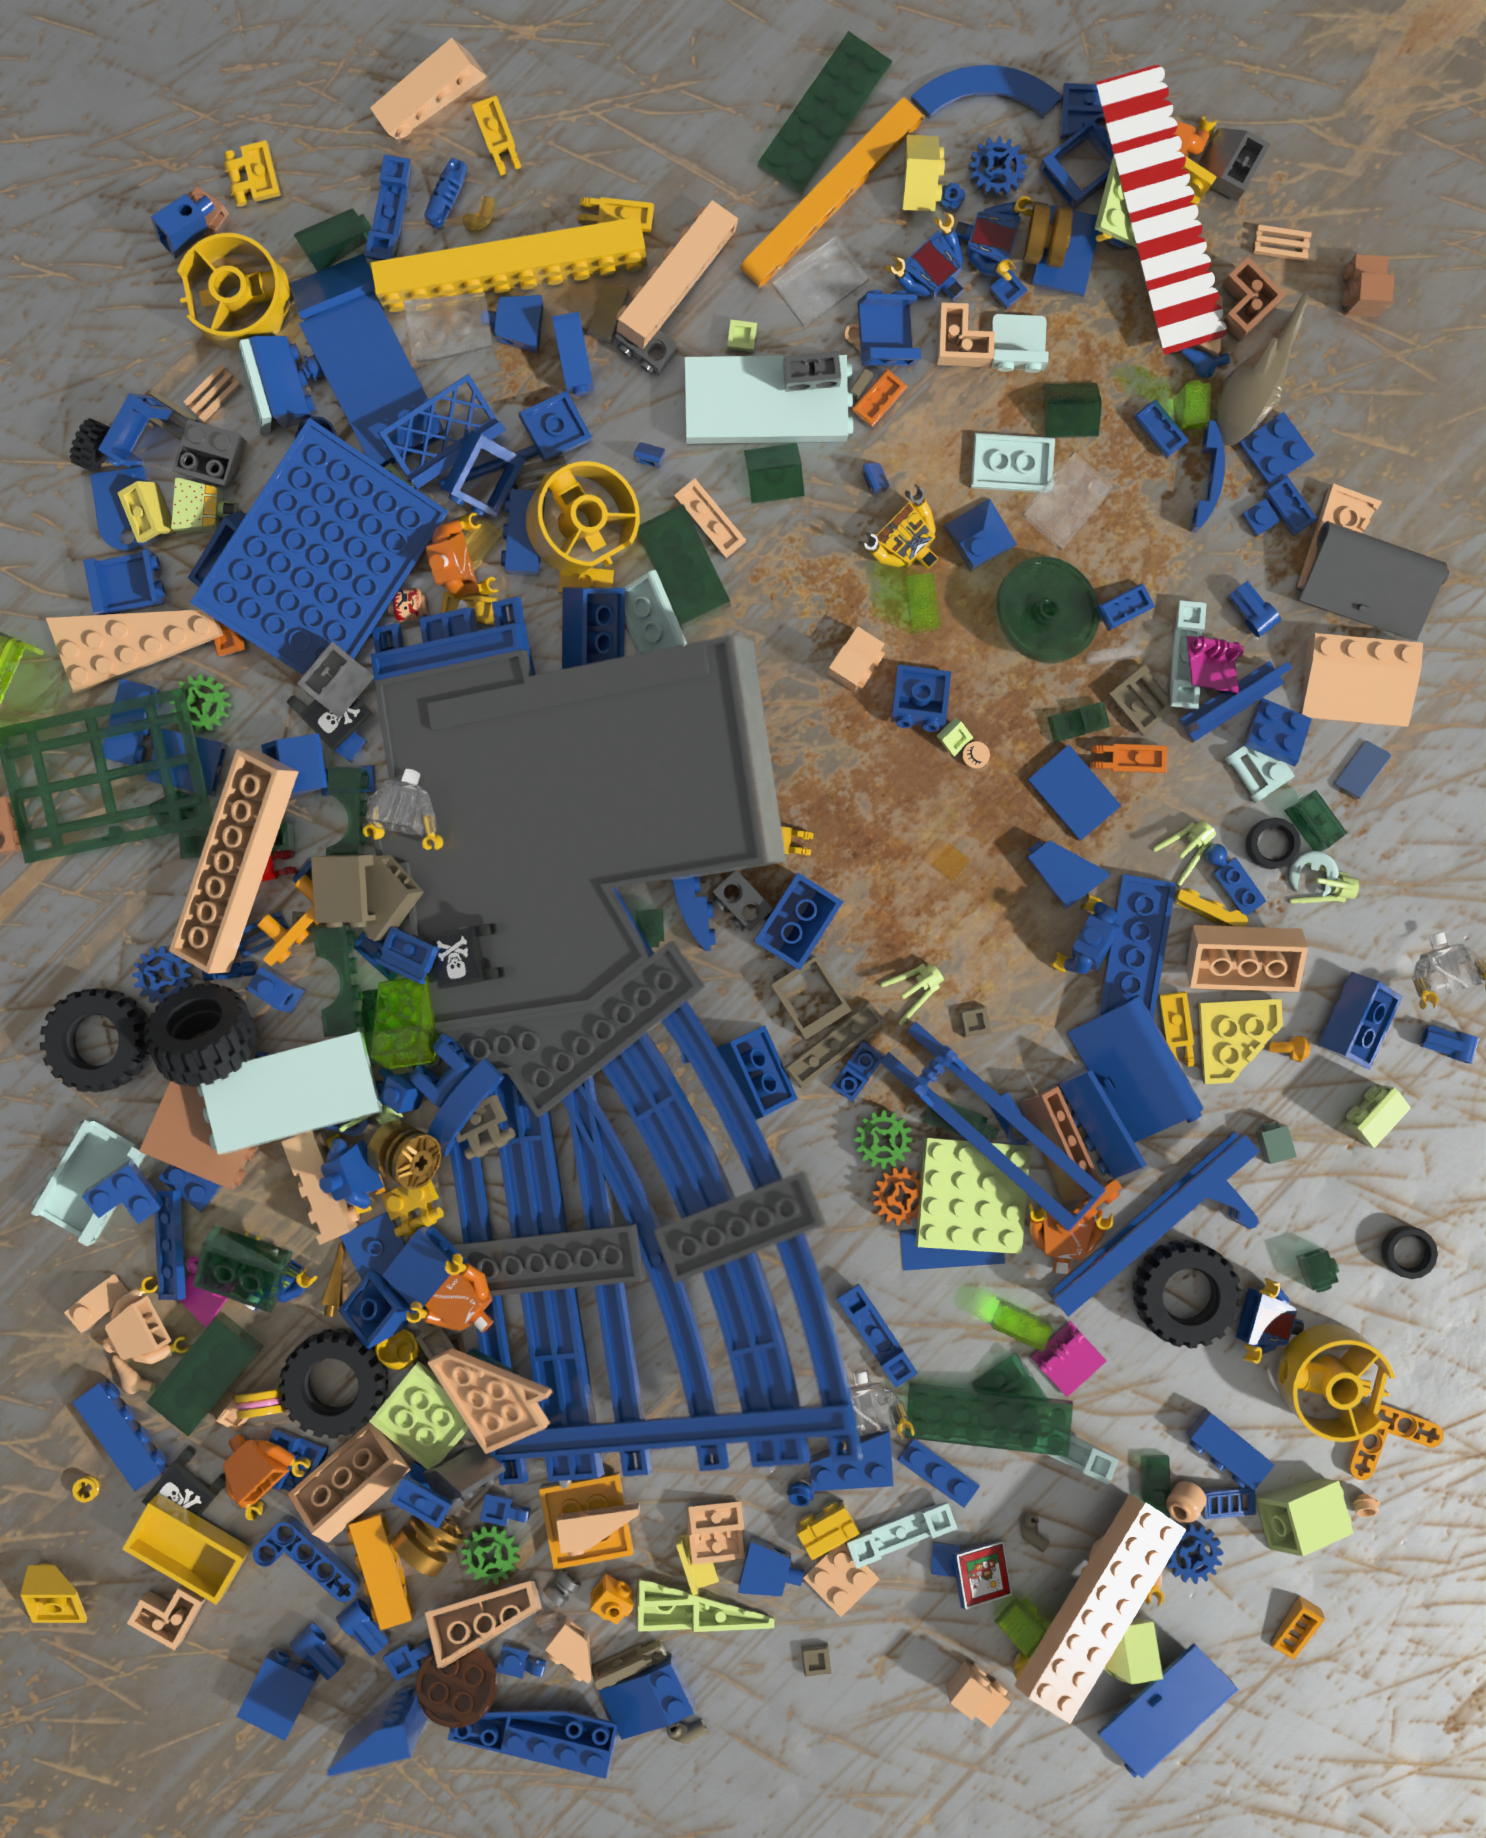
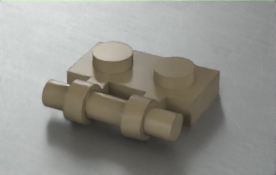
M497 1095L484 1099L456 1136L458 1143L468 1140L471 1147L465 1149L464 1153L469 1160L476 1156L480 1158L486 1155L488 1150L494 1147L500 1148L508 1144V1140L515 1137V1132L512 1128L503 1131L499 1126L500 1123L508 1119ZM488 1130L491 1137L484 1141L481 1140L479 1134Z

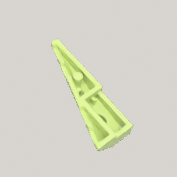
M638 1580L636 1593V1627L638 1632L692 1629L693 1632L774 1628L773 1617L698 1595H692L691 1593L647 1580Z

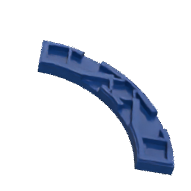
M978 65L959 68L931 80L911 96V100L930 118L946 105L965 96L1003 95L1014 98L1015 101L1029 107L1041 118H1044L1061 101L1063 96L1053 87L1029 73L1004 66Z

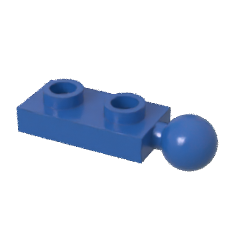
M1212 844L1207 848L1205 852L1207 861L1219 867L1212 874L1238 911L1242 914L1244 913V915H1249L1267 902L1238 859L1233 857L1227 861V850L1223 845Z

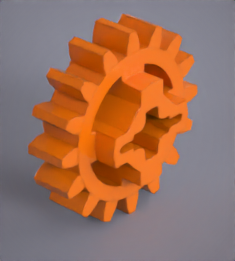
M902 1166L900 1172L895 1167H891V1174L888 1175L884 1171L881 1172L884 1178L882 1181L875 1179L874 1182L879 1187L878 1189L871 1190V1193L877 1196L871 1202L874 1206L880 1205L876 1212L879 1216L886 1213L884 1217L886 1222L889 1223L894 1218V1223L899 1226L901 1220L904 1219L905 1223L910 1225V1218L914 1217L917 1219L921 1176L916 1178L917 1171L914 1169L908 1173L906 1166ZM902 1178L911 1180L915 1186L904 1185ZM891 1182L888 1192L884 1193L885 1188ZM899 1187L904 1193H906V1195L903 1196L902 1203L897 1198H895L899 1195ZM914 1199H917L916 1204L911 1209L910 1206L912 1202L914 1201ZM895 1205L900 1213L892 1212L886 1206Z

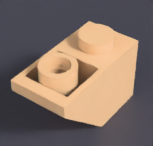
M566 1617L547 1642L545 1651L548 1652V1657L558 1665L562 1663L566 1666L572 1677L578 1681L584 1680L589 1684L593 1675L589 1633L569 1617Z

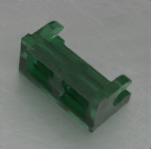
M1316 789L1304 795L1299 801L1284 810L1312 850L1323 851L1328 849L1347 834V831Z

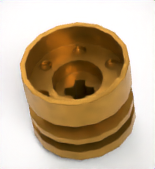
M390 1121L382 1125L374 1133L367 1151L368 1164L373 1171L407 1189H419L426 1185L435 1176L442 1157L441 1147L436 1138L402 1121Z
M447 1514L438 1529L411 1515L409 1518L411 1526H402L392 1539L391 1544L397 1554L407 1564L424 1575L436 1577L448 1561L445 1553L454 1554L457 1550L456 1545H461L465 1540V1534L459 1525Z

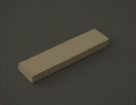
M868 1001L784 1068L802 1089L886 1022L870 1001Z

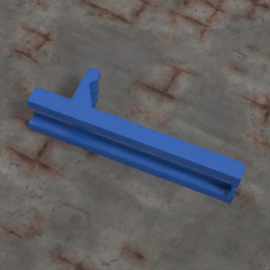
M915 1022L907 1032L936 1058L928 1063L929 1066L922 1070V1074L919 1077L914 1075L890 1052L882 1058L880 1063L1070 1232L1105 1193L1106 1189L971 1071L947 1045L943 1046L921 1025ZM945 1066L1090 1194L1089 1201L1078 1214L1075 1213L1072 1216L928 1087L931 1082L935 1083L938 1080V1074L942 1075L945 1072Z
M1236 1131L1230 1133L1069 1272V1274L1047 1291V1294L1069 1317L1206 1198L1226 1204L1228 1206V1215L1235 1223H1239V1225L1250 1230L1258 1225L1259 1218H1257L1254 1211L1227 1180L1260 1151L1245 1134L1239 1137Z

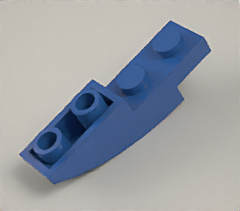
M700 877L673 879L676 899L688 928L703 949L711 951V945H716L715 929H709V918H714L713 903L707 902L706 896L696 897V892H701Z

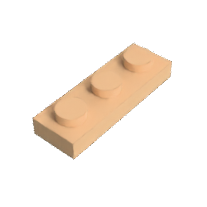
M695 478L674 495L675 499L725 559L746 543V539Z

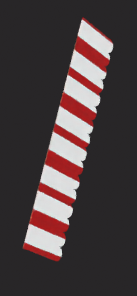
M1153 65L1098 81L1096 85L1163 352L1166 355L1222 338L1227 333V326L1223 321H1218L1223 316V309L1220 305L1215 304L1219 299L1218 291L1211 287L1215 282V276L1211 271H1205L1210 267L1211 260L1208 255L1202 254L1207 247L1205 239L1198 237L1203 230L1202 224L1198 220H1193L1198 216V208L1194 203H1189L1194 198V191L1191 187L1185 186L1190 181L1189 172L1186 169H1181L1186 163V157L1182 152L1178 151L1182 145L1181 138L1173 134L1178 127L1176 120L1169 117L1173 112V105L1170 101L1164 100L1169 94L1168 86L1161 82L1164 79L1165 71L1161 66Z

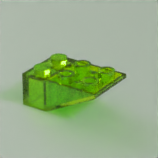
M427 975L424 979L426 980L425 984L417 983L409 978L378 983L371 1058L386 1069L435 1062L436 1052L432 1046L437 1040V1032Z

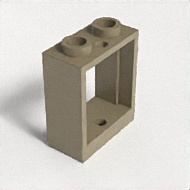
M809 956L801 970L794 969L788 972L787 969H784L773 976L775 982L771 984L772 988L805 1039L810 1038L852 1011L817 956L813 958ZM814 965L839 1005L805 1026L782 991L781 986Z

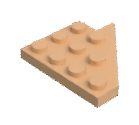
M453 1348L432 1357L427 1362L485 1454L541 1431L550 1424L537 1403L550 1396L552 1393L550 1388Z

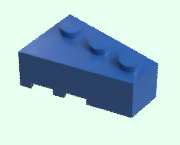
M886 1425L881 1427L880 1430L859 1436L862 1452L860 1460L832 1462L830 1448L810 1456L811 1491L893 1486L889 1426Z

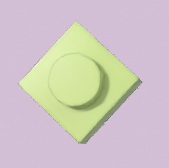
M730 320L727 349L754 352L757 323Z
M956 717L937 735L945 749L953 756L973 738L964 724Z

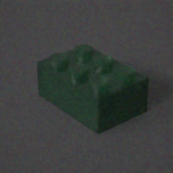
M214 1225L202 1244L193 1286L271 1313L282 1295L293 1252Z

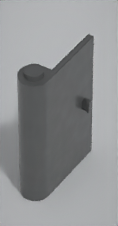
M1326 521L1317 536L1316 545L1320 549L1298 600L1417 641L1439 589L1448 579L1449 569H1447L1446 562Z

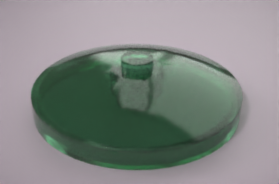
M1034 557L1025 560L1004 577L998 588L995 610L1000 630L1016 651L1033 661L1055 664L1074 658L1090 645L1099 626L1100 615L1096 609L1099 603L1092 585L1076 567L1061 559Z

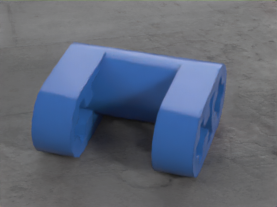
M441 1034L432 1046L434 1051L449 1065L442 1077L439 1078L432 1070L423 1065H417L409 1076L410 1081L439 1108L442 1107L459 1083L478 1064L457 1041L445 1034Z

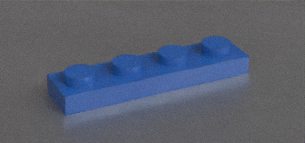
M158 1190L156 1192L164 1201L162 1208L154 1213L158 1300L186 1299L181 1190Z

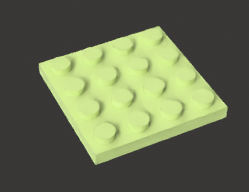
M924 1137L915 1246L1022 1254L1027 1194L967 1140ZM991 1142L1029 1176L1031 1146Z

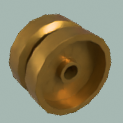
M1035 201L1027 232L1023 262L1037 265L1042 259L1044 248H1046L1045 261L1047 266L1061 269L1071 238L1073 208L1059 205L1054 211L1052 222H1049L1051 210L1049 204Z

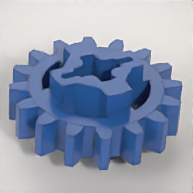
M998 136L996 143L987 138L986 146L979 143L976 149L977 152H972L970 159L973 162L969 163L968 170L974 172L970 175V181L977 180L975 189L978 190L983 187L985 189L984 196H987L991 191L994 194V198H998L999 192H1003L1004 196L1007 197L1009 196L1010 188L1016 192L1019 187L1018 182L1023 183L1025 179L1023 173L1026 172L1028 165L1021 163L1025 161L1026 155L1018 154L1020 145L1014 148L1011 147L1012 139L1010 138L1006 144L1002 143L1001 136ZM981 160L983 161V165L986 167L983 173L981 172L980 168ZM1012 162L1015 165V174L1012 173L1013 170L1010 168ZM1002 165H1003V168H1002V169H1001V168H997L996 170L994 169V170L992 171L993 166L999 167V166H1002Z
M160 946L159 952L156 948H150V956L141 954L140 957L143 962L134 964L139 969L138 973L132 974V977L139 979V982L135 983L134 987H142L143 990L140 996L150 995L148 1001L150 1003H154L157 998L159 1003L165 1002L167 996L172 993L177 994L181 992L180 989L185 987L191 988L192 986L187 982V978L194 977V974L187 973V969L192 964L184 963V959L170 951L168 952L166 946ZM164 957L159 964L151 965L155 959ZM176 965H177V967H178V969H179L180 976H179V975L177 974V972H176V969H175V966H176ZM154 971H164V974L172 980H162L159 973ZM146 975H148L149 980L151 982L150 986L147 982ZM167 986H175L172 991L162 994Z
M1188 1522L1186 1531L1165 1565L1168 1569L1173 1568L1171 1573L1174 1577L1181 1574V1580L1184 1583L1190 1577L1193 1583L1197 1584L1198 1577H1202L1206 1582L1208 1581L1207 1574L1209 1572L1213 1575L1217 1574L1213 1567L1215 1565L1222 1566V1562L1217 1556H1221L1224 1553L1221 1548L1217 1547L1221 1542L1217 1537L1213 1538L1215 1533L1211 1529L1205 1531V1526L1199 1523L1196 1529L1192 1522ZM1204 1539L1209 1544L1210 1552L1204 1549ZM1195 1549H1196V1550L1198 1551V1553H1197V1554H1192L1191 1557H1190V1556L1188 1555L1189 1551H1190V1552H1194ZM1176 1553L1182 1557V1566L1177 1563Z

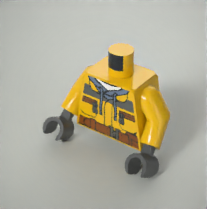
M914 484L917 488L915 496H912L908 490L905 491V496L913 501V505L909 502L877 535L865 532V535L869 537V542L866 544L863 541H859L858 545L861 548L868 549L869 553L881 564L898 568L905 566L908 568L917 559L928 570L938 560V557L928 548L935 539L936 528L932 511L924 498L925 491L922 487Z

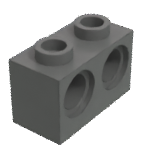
M661 330L656 332L644 349L628 341L619 332L615 335L616 344L618 345L617 349L629 358L632 355L639 360L638 365L650 374L653 371L660 375L678 351L677 342ZM652 349L662 350L663 354L660 358L654 359L648 355Z
M839 351L784 356L785 392L839 387L841 382Z
M737 870L713 891L716 895L713 901L723 912L728 908L734 914L731 920L741 931L747 928L750 932L773 910ZM735 885L738 887L740 895L736 900L725 898L724 890L727 886ZM746 905H754L758 909V916L754 920H747L743 917L742 910Z

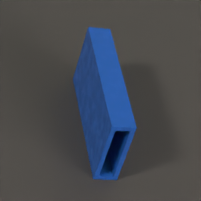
M372 291L303 319L304 321L299 323V326L366 456L384 468L390 462L392 465L397 462L378 432L427 401L428 397ZM430 406L423 411L429 413ZM415 415L412 420L411 429L425 432L428 416ZM433 417L430 433L444 436L445 430L440 420ZM406 421L400 426L407 427L408 421ZM394 429L387 436L393 445L403 447L406 431ZM410 432L407 448L421 451L425 435ZM429 436L427 447L442 439ZM396 449L401 456L402 450ZM407 451L405 458L415 453Z

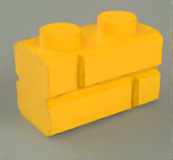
M832 1500L822 1507L823 1511L813 1516L810 1513L798 1520L799 1525L796 1526V1532L811 1560L860 1534L859 1528L843 1500L838 1503L836 1500Z

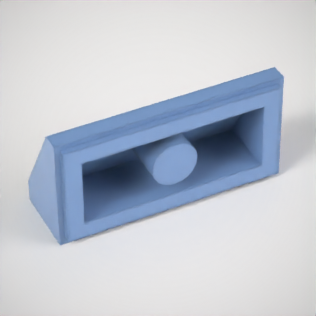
M1366 740L1334 784L1355 800L1359 799L1392 755Z

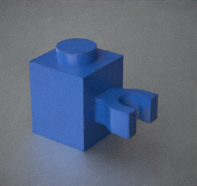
M380 1068L378 1073L384 1077V1081H375L377 1089L382 1090L379 1101L398 1114L419 1109L424 1094L410 1081V1073L394 1075L389 1068Z

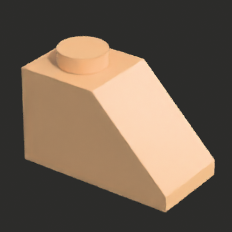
M114 1273L64 1313L82 1334L113 1310L116 1301L130 1290Z

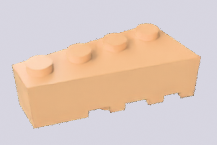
M451 37L372 105L370 109L386 132L398 140L409 135L415 127L487 76L471 53Z
M313 1130L282 1141L281 1143L293 1175L295 1177L300 1176L301 1181L298 1182L301 1197L306 1202L309 1201L311 1205L308 1213L311 1224L319 1227L321 1234L316 1236L319 1245L358 1227L357 1221L360 1220V1217L354 1206H350L345 1200L335 1201L331 1192L324 1193L320 1189L319 1181L324 1177L321 1165L328 1161V1153L325 1148L327 1143L324 1133Z
M524 1582L425 1612L437 1667H446L542 1609L536 1582Z

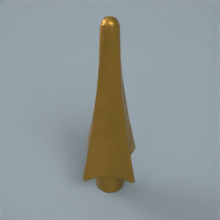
M343 1242L339 1243L333 1270L321 1301L322 1305H326L324 1316L335 1317L336 1307L342 1306V1271L345 1250Z

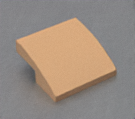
M741 1501L687 1507L690 1566L745 1559Z

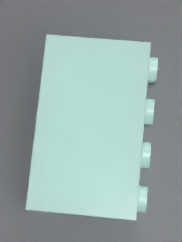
M94 1118L81 1120L73 1131L75 1138L70 1145L67 1144L59 1156L62 1160L58 1167L53 1168L46 1178L48 1184L43 1192L40 1191L33 1200L32 1205L35 1207L31 1212L32 1215H41L80 1237L78 1242L85 1246L96 1242L115 1209L114 1207L98 1218L82 1198L85 1190L131 1158L139 1167L146 1155L139 1152L140 1144Z

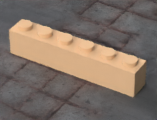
M713 200L706 208L702 206L694 218V224L691 227L686 226L679 236V243L675 247L671 245L663 257L664 262L660 267L657 265L653 267L648 275L649 281L644 287L640 285L635 290L632 296L633 301L629 306L624 305L616 316L618 320L617 332L641 349L645 348L736 231L738 218Z

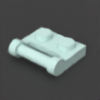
M1245 745L1224 758L1228 765L1233 766L1252 794L1250 798L1254 803L1260 801L1295 777L1286 763L1248 748ZM1244 755H1246L1266 786L1263 788L1259 787L1240 759Z

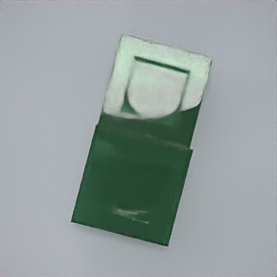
M1103 701L1047 717L1054 743L1111 727Z

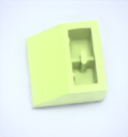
M1384 1085L1371 1087L1365 1093L1363 1103L1359 1107L1354 1106L1346 1115L1347 1120L1343 1125L1368 1147L1375 1148L1410 1109L1405 1099L1394 1087Z

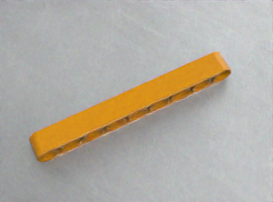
M906 97L900 99L747 256L740 269L755 284L762 287L906 140V136L910 135L920 125L924 115Z

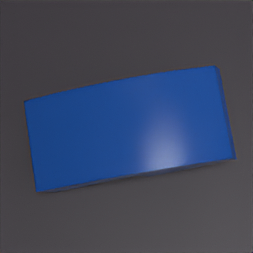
M863 1040L835 1078L831 1087L853 1102L879 1066L885 1054Z

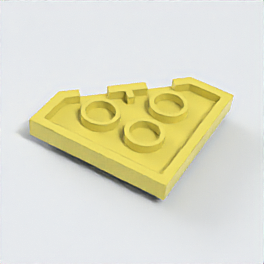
M1281 999L1198 1003L1203 1084L1232 1083L1239 1076L1243 1068L1265 1047L1264 1045L1282 1028Z

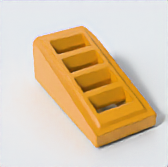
M1300 1596L1270 1643L1271 1647L1295 1660L1324 1622L1325 1618L1322 1609ZM1299 1620L1300 1622L1304 1623L1306 1626H1305V1627H1302L1301 1625H1299V1624L1297 1623V1621ZM1291 1629L1300 1634L1299 1637L1290 1632ZM1286 1638L1295 1644L1292 1647L1283 1640Z

